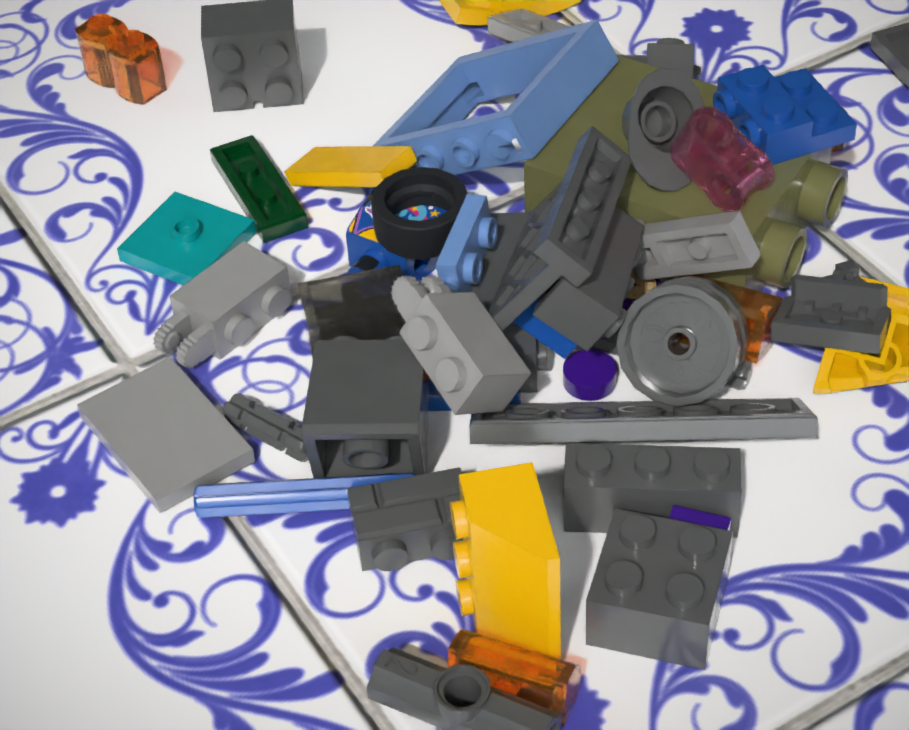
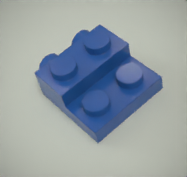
M764 65L745 68L739 72L718 78L717 92L713 95V106L717 117L730 126L738 136L742 147L747 151L750 150L764 168L855 140L857 123L806 68L774 77Z

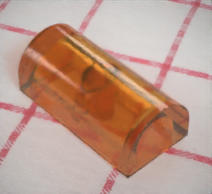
M461 629L456 634L448 648V668L461 664L475 666L486 674L490 680V686L560 713L561 727L565 726L578 694L581 680V665Z

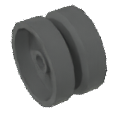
M687 276L665 281L635 300L627 310L626 316L619 327L616 347L621 369L635 389L654 402L683 406L704 401L721 390L734 377L746 359L750 333L746 314L731 292L712 280ZM682 334L686 335L690 342V346L686 349L677 342Z

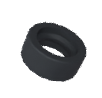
M427 167L400 170L386 177L375 188L371 200L373 227L377 241L388 252L403 258L423 260L439 257L464 199L468 194L465 184L452 173L438 168ZM419 205L436 206L447 210L446 213L436 218L422 221L406 220L395 216L396 213L408 207Z

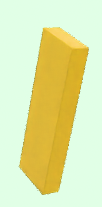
M411 146L314 147L287 168L284 173L291 186L376 188L386 177L400 170L410 169L415 165L417 159Z

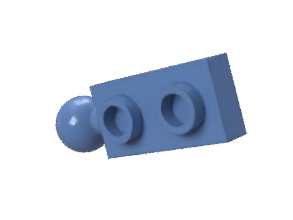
M466 195L435 264L438 277L444 280V285H448L452 293L470 292L472 285L479 283L482 276L483 259L487 249H492L495 246L498 224L496 218L490 216L487 195Z

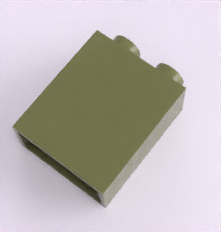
M618 56V63L534 158L528 159L524 163L525 212H531L563 180L579 138L591 126H594L629 155L628 141L622 130L623 111L626 103L634 95L638 83L648 73L660 68ZM691 78L698 87L704 103L700 161L696 175L687 186L679 190L660 191L648 185L637 174L631 162L616 207L635 220H643L645 224L740 210L761 253V256L752 268L659 279L661 284L668 280L687 276L712 280L731 292L746 314L767 282L782 288H786L791 283V276L796 275L807 243V231L805 228L809 222L823 227H828L833 222L845 196L848 171L830 164L832 147L764 168L750 150L747 151L742 147L738 136L730 126L717 117L713 106V95L717 92V86Z

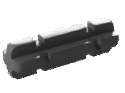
M241 393L234 394L230 401L225 402L222 410L225 413L224 417L231 425L240 430H244L247 427L245 432L279 451H284L287 448L285 454L300 462L308 461L301 435V425H296L294 428L296 422L262 404H256V407H254L256 401Z

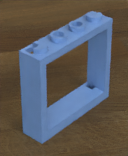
M597 19L460 56L373 146H411L417 162L411 168H438L453 175L532 159L618 63L619 59ZM521 93L504 111L463 120L478 103ZM516 138L522 149L516 150L512 140Z

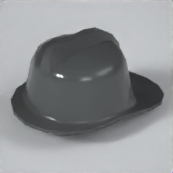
M660 68L648 73L638 83L634 95L626 103L622 114V130L628 141L629 157L632 160L635 171L648 185L660 191H676L687 186L696 175L700 161L704 103L695 83L689 76L677 69Z

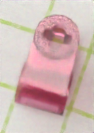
M713 107L696 109L671 143L670 153L677 167L683 170L707 194L711 202L723 211H737L745 204L748 194L753 190H762L774 178V168L771 160L719 109ZM753 163L754 167L746 171L747 165ZM731 185L732 189L728 194H725L724 190Z

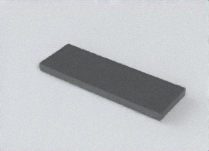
M800 398L705 399L700 403L683 406H673L654 401L510 403L500 412L471 414L469 428L470 444L818 438V417Z

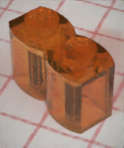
M108 14L94 15L75 28L85 75L90 81L102 87L114 88L115 92L122 99L140 105H145L167 90L159 45L152 36L139 30H128L125 23Z

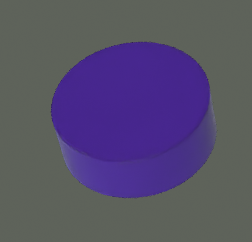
M592 349L577 351L571 354L563 364V386L571 396L585 401L600 400L610 395L616 387V363L611 356L602 351Z

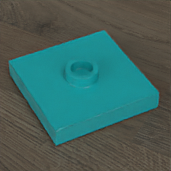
M174 191L117 248L119 260L184 286L243 241L247 243L256 233L254 219Z

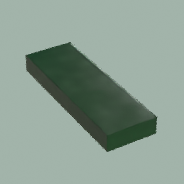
M253 135L210 149L213 165L246 217L254 219L256 232L263 243L309 228L307 214Z

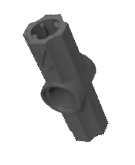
M391 647L389 650L383 649L373 664L372 674L367 684L368 699L436 726L438 730H560L561 728L560 713L490 686L489 678L482 670L475 666L461 664L444 668L394 647ZM469 705V707H457V706Z

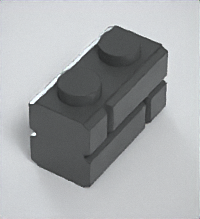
M460 467L346 489L351 526L362 571L372 569L394 571L400 569L408 562L434 557L439 560L454 559L453 542L463 540V538L456 539L450 512V502L460 500L459 474H462Z

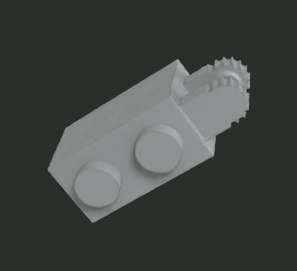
M243 241L170 295L173 316L166 320L165 324H161L160 328H157V332L154 333L153 344L156 349L165 354H171L177 348L175 359L188 369L190 367L193 368L195 365L197 366L199 362H203L210 355L221 360L293 304L287 266Z
M411 276L397 277L394 285L391 286L392 292L390 293L392 294L391 299L394 301V305H397V310L406 322L399 333L454 415L503 411L531 375V372L474 292L452 293L448 285H444V280H441V277L426 276L422 277V280L416 281V277Z

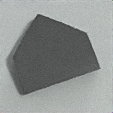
M850 260L835 264V270H833L832 275L815 277L798 274L791 276V295L784 297L771 322V341L880 354L891 322V309L887 307L888 287L883 283H869L859 277V266Z

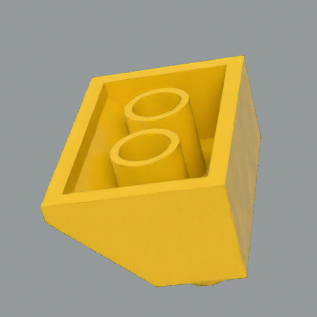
M533 462L459 474L460 500L450 502V512L456 539L463 538L462 541L453 542L455 565L460 579L456 580V592L461 616L472 615L478 639L548 676L561 674L560 556Z

